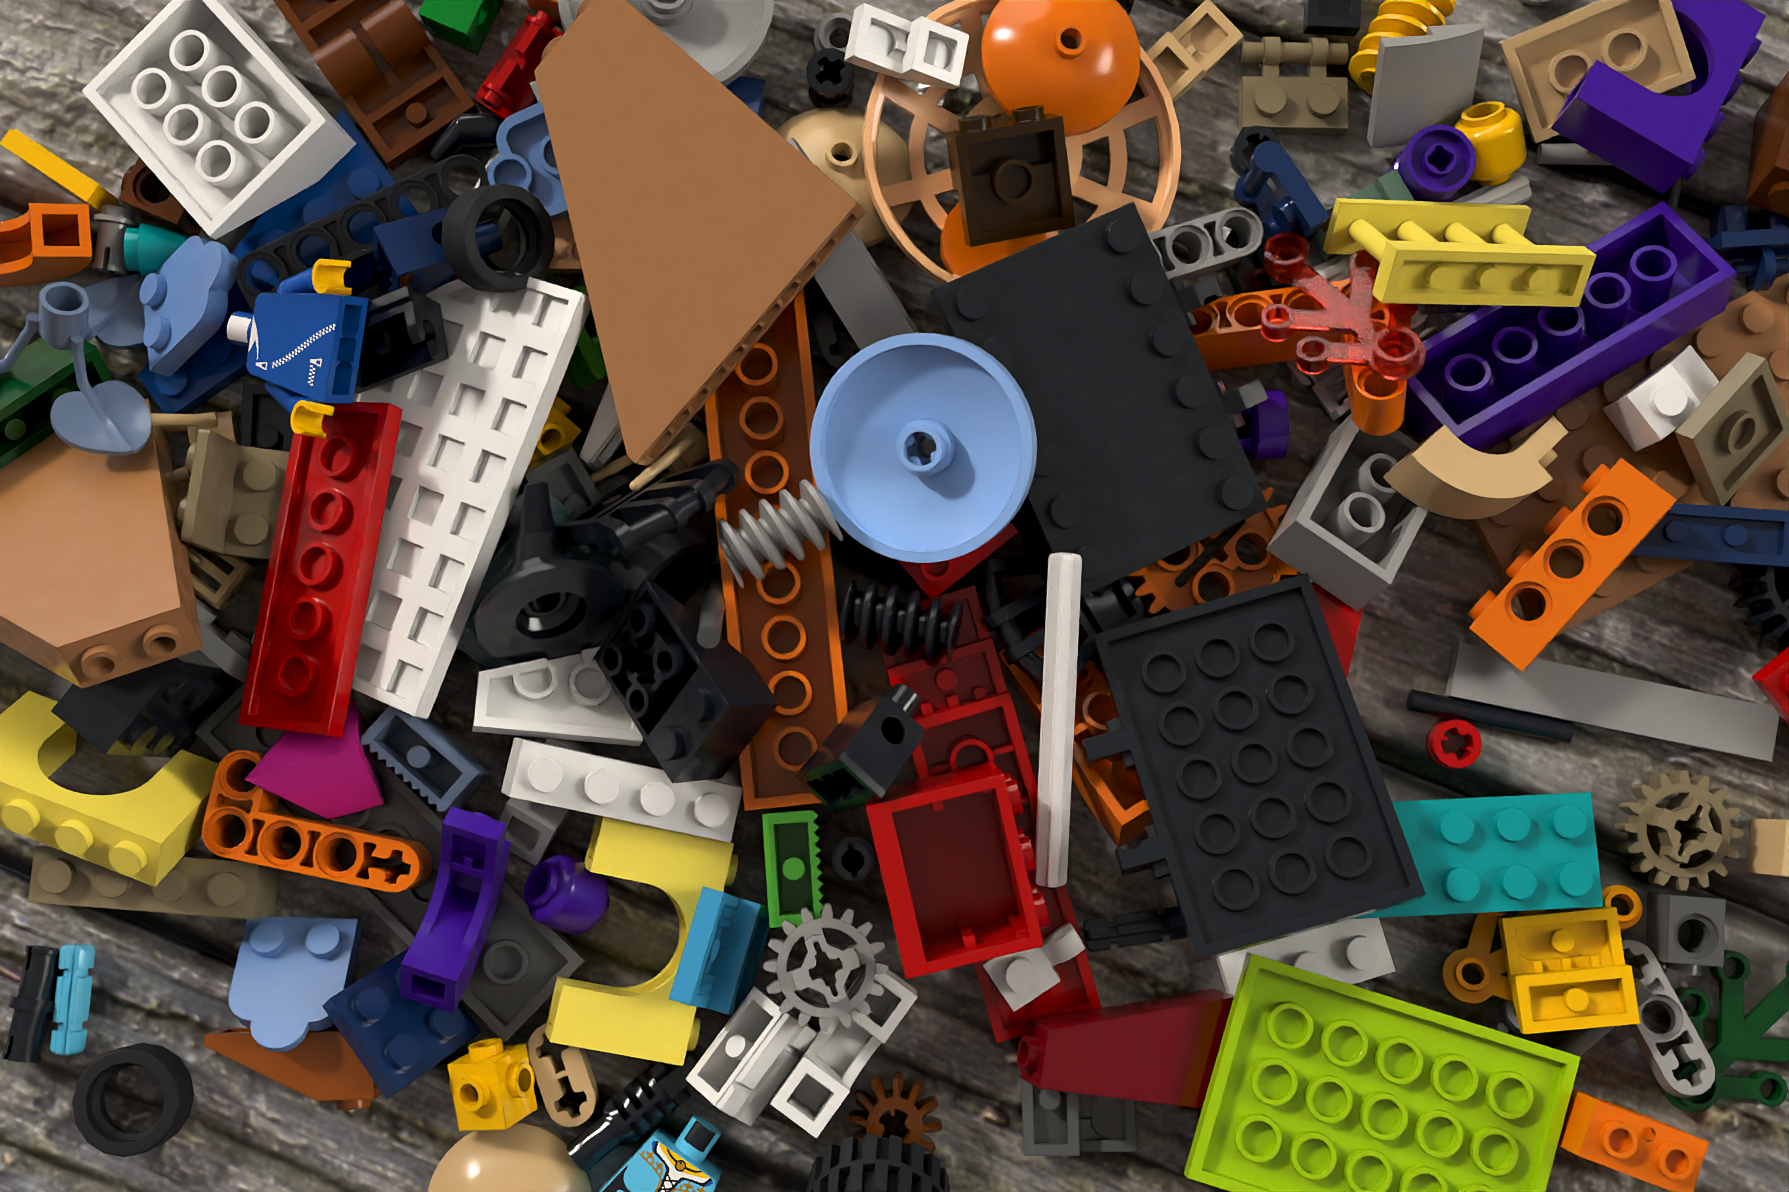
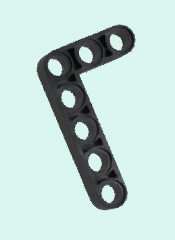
M458 154L444 159L249 252L241 258L236 267L238 286L254 313L255 300L259 293H277L281 281L311 268L302 259L300 253L301 245L308 237L318 235L325 239L330 248L329 259L351 261V263L372 254L373 242L362 244L356 241L351 234L350 223L358 213L371 212L377 217L380 225L406 218L400 210L399 201L405 191L413 188L421 189L429 196L431 203L428 212L449 207L460 196L449 188L448 176L451 170L460 165L474 168L480 177L479 187L488 185L486 168L480 160L471 155ZM267 259L278 268L280 274L279 282L271 291H262L252 282L251 269L259 260Z

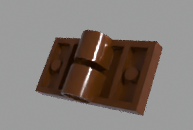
M273 0L391 170H394L433 144L458 115L462 113H479L478 108L432 44L404 0Z

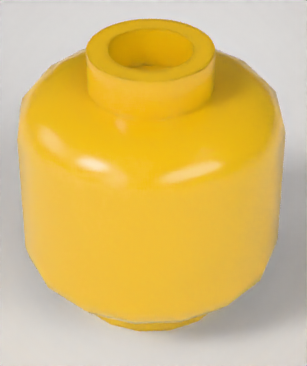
M1487 101L1472 105L1461 113V118L1453 125L1454 128L1462 131L1471 141L1476 154L1475 169L1469 180L1478 181L1482 186L1500 185L1511 178V173L1518 170L1526 161L1527 148L1522 118L1515 110L1506 108L1502 102Z

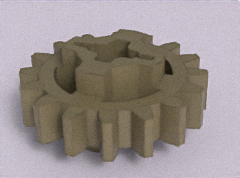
M1687 770L1671 771L1669 778L1665 773H1653L1649 775L1651 787L1646 784H1634L1630 787L1637 800L1635 803L1620 802L1618 807L1629 815L1628 822L1615 824L1614 830L1628 834V841L1623 842L1618 849L1621 853H1634L1636 855L1630 866L1633 872L1645 873L1650 870L1648 883L1664 886L1668 882L1670 889L1687 891L1689 883L1693 887H1709L1708 874L1725 877L1728 874L1726 867L1721 861L1723 858H1739L1740 853L1729 845L1731 838L1743 837L1744 830L1731 827L1730 819L1735 818L1741 812L1739 808L1724 807L1722 805V802L1729 793L1725 788L1708 790L1710 777L1694 775L1690 779ZM1678 793L1677 798H1670L1666 807L1658 808L1655 806L1664 797ZM1676 821H1677V825H1676V826H1677L1680 830L1683 831V836H1682V838H1681V833H1680L1679 831H1677V830L1674 829V826H1675ZM1697 852L1702 854L1695 862L1680 867L1681 863H1688L1692 854Z

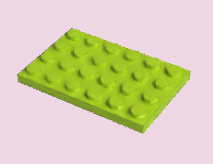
M1247 952L1184 1175L1189 1179L1230 1192H1546L1581 1057Z

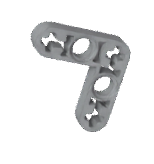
M1622 941L1624 957L1626 959L1636 958L1640 963L1641 967L1634 972L1635 978L1637 977L1653 994V996L1638 1007L1641 1024H1630L1627 1026L1655 1078L1666 1092L1681 1098L1703 1094L1711 1088L1715 1080V1067L1712 1058L1653 952L1648 946L1639 941ZM1504 1000L1501 1001L1500 1014L1502 1021L1509 1030L1517 1035L1527 1037L1540 1034H1522L1514 1004ZM1647 1003H1658L1669 1012L1671 1024L1668 1031L1664 1034L1653 1033L1643 1024L1641 1015ZM1678 1036L1682 1037L1685 1044L1673 1048L1683 1063L1692 1061L1696 1065L1697 1072L1691 1075L1693 1086H1691L1687 1079L1677 1081L1674 1077L1672 1070L1676 1069L1679 1063L1672 1049L1660 1054L1656 1045L1673 1041Z

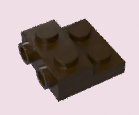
M1044 105L1025 106L1012 109V120L992 124L991 115L989 114L969 116L958 119L959 130L945 132L952 186L958 189L966 245L974 247L1076 227L1063 116L1051 113L1045 114Z

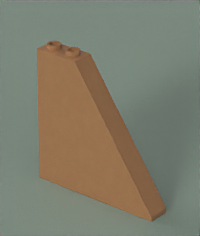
M583 0L577 11V19L563 36H557L548 43L541 55L542 62L534 70L626 453L635 464L650 466L660 457L867 212L857 201L627 0Z
M144 399L150 413H155L149 399ZM151 426V434L147 445L140 452L132 453L128 456L84 452L69 446L54 432L0 469V642L82 689L203 649L186 543L181 541V532L177 527L179 500L169 439L162 426Z

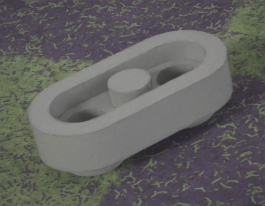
M195 598L203 649L199 651L226 673L239 681L245 682L253 644L235 630H231L227 635L213 623L218 615L202 601Z

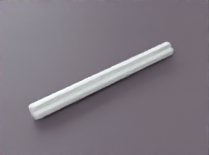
M1066 552L1050 554L1047 575L1035 840L1037 870H1034V881L1037 885L1049 888L1065 885L1068 867L1082 558L1080 555Z

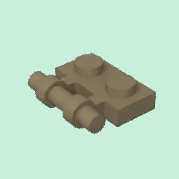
M1262 37L1261 42H1241L1240 63L1259 64V76H1242L1239 82V133L1248 127L1256 125L1265 126L1276 135L1343 136L1348 129V77H1327L1326 66L1346 65L1349 51L1348 44L1328 43L1326 37H1310L1308 43L1281 42L1280 37ZM1279 64H1306V77L1279 76Z

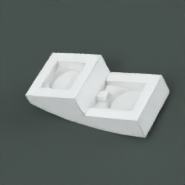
M863 3L854 10L844 61L892 77L936 87L956 89L960 85L969 35L923 16L911 22Z

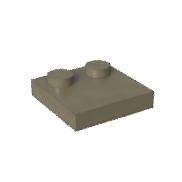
M1749 352L1738 361L1674 432L1704 500L1715 505L1724 506L1789 434V417L1767 359Z

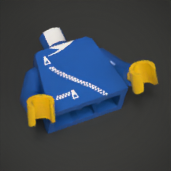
M320 258L313 267L281 281L277 293H259L255 300L254 314L237 311L231 315L228 321V340L232 344L249 347L246 363L248 372L264 379L266 391L291 415V428L296 434L325 439L327 433H324L322 430V419L324 415L332 416L334 407L320 404L319 402L353 404L369 299L350 296L352 295V288H347L344 285V272L347 268H351V261Z

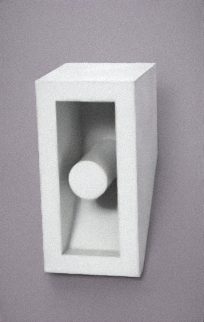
M1688 345L1602 408V410L1636 452L1662 440L1677 429L1717 386L1719 381L1692 346Z

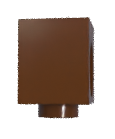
M139 157L136 164L129 167L124 174L121 184L122 192L118 200L135 211L140 217L176 232L199 236L202 227L172 193L165 201L156 203L159 192L166 186Z

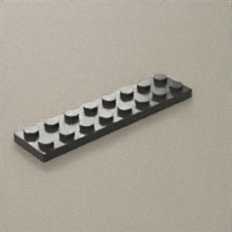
M246 681L194 732L221 760L227 754L236 750L268 752L285 732L238 724ZM372 753L385 802L384 805L328 820L280 797L276 811L412 839L422 843L429 850L433 860L432 871L429 878L419 887L401 892H385L347 884L410 947L424 919L436 884L440 864L442 823L445 817L431 804H428L424 797H420V793L416 789H412V785L409 782H403V776L396 775L394 767H387L386 760H378V753ZM253 761L248 762L241 772V780L251 790L256 785L245 779L256 767ZM290 827V829L300 838L299 833L294 828ZM343 839L336 849V858L343 868L349 869L354 865L357 851L350 840ZM402 856L386 859L378 858L375 866L395 867L400 870V875L409 874L411 864H406L402 861ZM505 878L487 938L461 999L506 1043L553 996L557 976L570 978L584 964L587 958L560 931L536 922L530 916L524 896Z

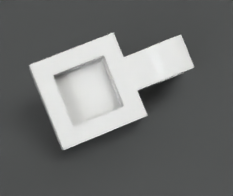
M1068 922L1043 939L1044 946L984 960L982 964L1015 1012L1061 981L1053 966L1075 957L1085 949V946L1072 924Z

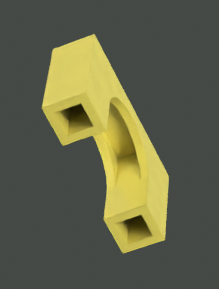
M28 691L0 714V827L156 887L202 837V825L215 772L219 764L181 749L147 783L134 790L113 795H89L65 789L52 782L48 777L75 753L77 732L51 712L58 703L57 701Z
M599 815L595 816L584 862L585 868L593 873L647 883L662 889L672 901L679 920L678 944L666 967L654 978L640 985L611 987L557 976L544 1030L549 1042L668 1064L684 1065L686 1052H693L696 1048L700 1033V1019L695 1017L696 1006L670 1000L669 996L703 886L723 892L724 886L731 887L734 882L738 867V855L732 853L734 843Z

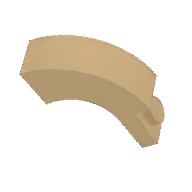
M1552 416L1522 437L1505 454L1494 455L1469 447L1459 440L1446 425H1443L1413 448L1383 478L1402 496L1433 513L1456 519L1491 517L1513 507L1553 479L1544 468L1558 456L1552 448L1568 431Z

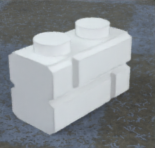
M755 986L686 1078L695 1089L719 1110L749 1126L753 1124L799 1061L801 1055L818 1035L808 1024L804 1027L799 1026V1017L791 1010L782 1014L779 1011L781 1003Z

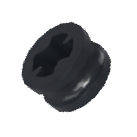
M1255 125L1239 133L1230 149L1229 156L1231 166L1239 176L1248 173L1251 168L1250 161L1244 156L1249 146L1248 143L1254 142V148L1265 141H1274L1280 144L1279 138L1272 130L1265 126Z

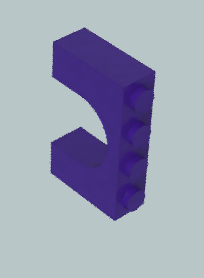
M1671 0L1696 79L1684 83L1685 96H1667L1653 92L1596 60L1570 91L1551 129L1661 194H1664L1680 177L1686 181L1689 180L1706 157L1707 152L1701 149L1703 142L1706 143L1711 139L1725 118L1726 114L1719 111L1721 106L1726 105L1743 82L1744 77L1738 74L1739 69H1743L1751 61L1762 43L1761 40L1756 38V35L1766 15L1740 0Z

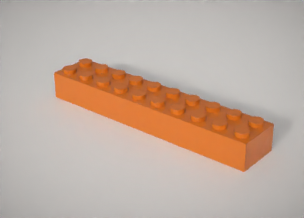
M804 287L704 404L710 461L720 458L729 459L737 465L741 474L739 484L731 492L720 494L716 498L715 516L718 538V520L723 518L737 530L739 529L738 511L743 508L758 520L760 519L759 501L765 499L778 510L780 509L779 491L786 489L795 499H801L799 488L801 480L806 479L818 490L810 457V435L817 405ZM830 530L824 531L826 549L822 551L809 540L804 541L805 559L801 561L788 549L785 550V569L778 570L767 559L764 560L765 578L760 581L747 569L743 570V589L738 584L718 542L728 643L752 662L779 702L739 755L744 811L823 803L794 776L849 712L842 644L839 637V615Z

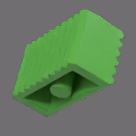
M815 810L762 814L769 928L782 927L781 923L785 919L799 926L803 923L801 909L805 907L809 908L814 918L822 917V909L826 902L821 899L825 894L821 886L825 880L820 877L824 869L819 866L823 858L818 854L822 847L817 842L822 836L816 832L821 825L815 821L820 816Z

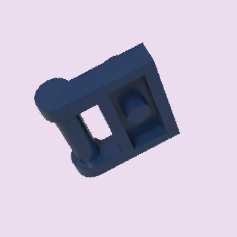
M1265 141L1255 148L1250 158L1251 168L1248 173L1238 178L1233 188V196L1239 205L1254 209L1262 221L1263 229L1271 238L1275 249H1281L1285 257L1290 259L1308 246L1330 216L1284 148L1274 141ZM1269 178L1272 179L1277 187L1275 192L1272 191L1267 183Z

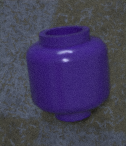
M554 855L544 862L537 864L531 870L524 886V898L527 902L530 916L539 924L566 934L580 935L588 931L605 916L609 908L610 898L605 875L588 871L585 868L584 861L569 855Z

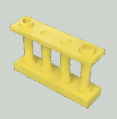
M1336 198L1322 249L1327 254L1372 255L1380 262L1372 295L1381 303L1579 307L1596 258V254L1584 246L1535 245L1526 239L1523 235L1532 210L1527 205Z

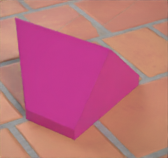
M357 698L349 700L343 738L285 731L245 779L328 820L385 804L372 752H370V746L361 745V737L366 732Z

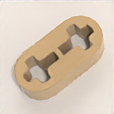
M544 1023L530 1036L527 1048L546 1110L551 1119L559 1125L566 1127L579 1126L586 1122L598 1107L600 1099L598 1085L585 1048L568 1046L563 1050L561 1057L565 1068L561 1070L553 1053L544 1055L541 1045L548 1041L544 1033L546 1023ZM565 1076H568L574 1092L584 1091L587 1099L579 1106L580 1113L575 1114L571 1106L562 1108L559 1103V1099L566 1094V1086L563 1080Z

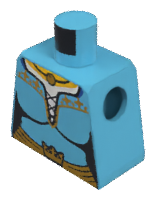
M698 1115L692 1116L678 1139L666 1130L658 1127L598 1192H714L722 1170L706 1159V1156L720 1137L721 1132L709 1121Z

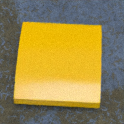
M1617 907L1498 917L1510 990L1522 1034L1641 1024L1632 965L1625 964Z

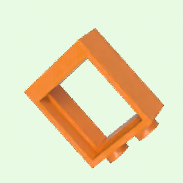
M1575 1088L1572 1089L1558 1146L1579 1157L1672 1192H1694L1709 1142Z

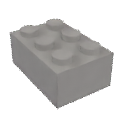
M1351 413L1329 435L1266 550L1301 574L1308 573L1310 580L1358 612L1391 585L1428 510L1402 496L1383 478L1418 443L1399 430L1383 436L1364 433L1356 427Z

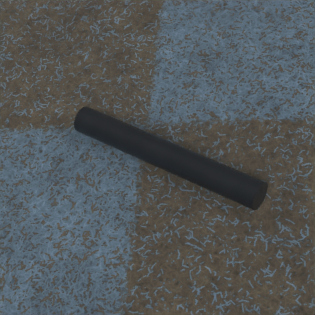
M1414 689L1410 690L1407 698V710L1452 720H1464L1471 724L1567 744L1571 742L1574 734V724L1572 722Z

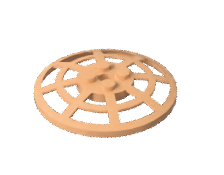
M955 0L939 7L926 16V18L948 27L960 23L962 32L969 35L968 55L965 56L961 79L974 72L983 100L966 117L989 114L991 115L992 124L1010 121L1012 118L996 103L985 83L980 60L981 40L984 31L981 16L991 14L1000 0ZM1061 37V43L1064 47L1071 50L1077 48V43L1072 37ZM1140 46L1141 59L1137 82L1145 97L1125 105L1114 118L1100 128L1085 134L1065 137L1072 197L1097 207L1086 222L1134 201L1147 233L1160 230L1169 216L1178 188L1181 145L1179 124L1171 95L1157 67ZM878 73L866 107L862 134L864 173L871 199L887 232L903 253L929 277L944 285L961 276L955 273L952 275L942 269L917 248L898 223L892 208L920 200L924 211L940 231L943 230L947 213L938 203L935 196L957 189L952 186L950 168L927 175L924 162L925 134L928 125L943 134L959 130L958 119L961 117L937 105L949 88L930 85L922 96L897 80L896 77ZM887 99L914 116L908 140V162L911 180L882 187L878 171L877 139L880 116ZM1151 118L1154 120L1158 134L1160 159L1157 189L1152 203L1122 193L1128 162L1126 139L1123 130ZM1106 137L1109 145L1110 166L1107 185L1103 186L1079 176L1083 158L1082 146ZM1058 232L1046 233V239L1058 235Z

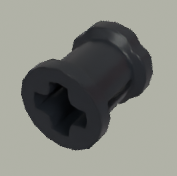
M826 48L816 52L809 59L806 67L807 81L810 85L808 90L809 98L817 109L824 107L847 108L853 100L855 89L853 81L854 65L844 61L845 53L835 48ZM825 77H828V78H829L828 81H825V82L822 83V79H823V78H825ZM840 79V84L834 86L832 82Z

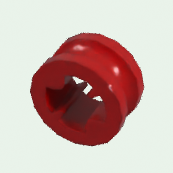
M1454 719L1442 721L1434 725L1426 736L1425 746L1428 756L1438 766L1457 769L1468 767L1476 761L1481 753L1482 742L1479 732L1473 725L1464 720ZM1448 730L1453 736L1462 735L1465 740V747L1458 748V750L1463 752L1459 758H1457L1455 753H1444L1442 750L1441 741H1448V738L1444 736Z

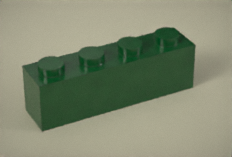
M41 337L24 348L8 372L0 373V469L53 434L55 431L51 425L50 413L54 401L65 393L80 391L76 381L71 349H55L49 346ZM84 340V358L87 378L91 387L93 388L105 381L114 380L97 347Z

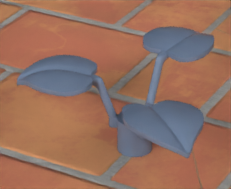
M140 273L104 280L84 288L70 282H54L46 285L41 290L39 296V314H27L26 326L2 360L0 351V373H6L12 368L36 331H39L40 336L49 346L58 350H72L76 381L80 391L68 392L59 396L52 405L50 420L52 428L62 441L84 452L128 456L129 454L140 452L147 445L150 438L151 414L141 394L126 383L116 380L105 381L92 388L87 378L83 351L84 340L90 341L94 337L101 345L114 350H129L145 345L143 341L145 330L144 305L140 301L139 294L141 285L146 277H142Z

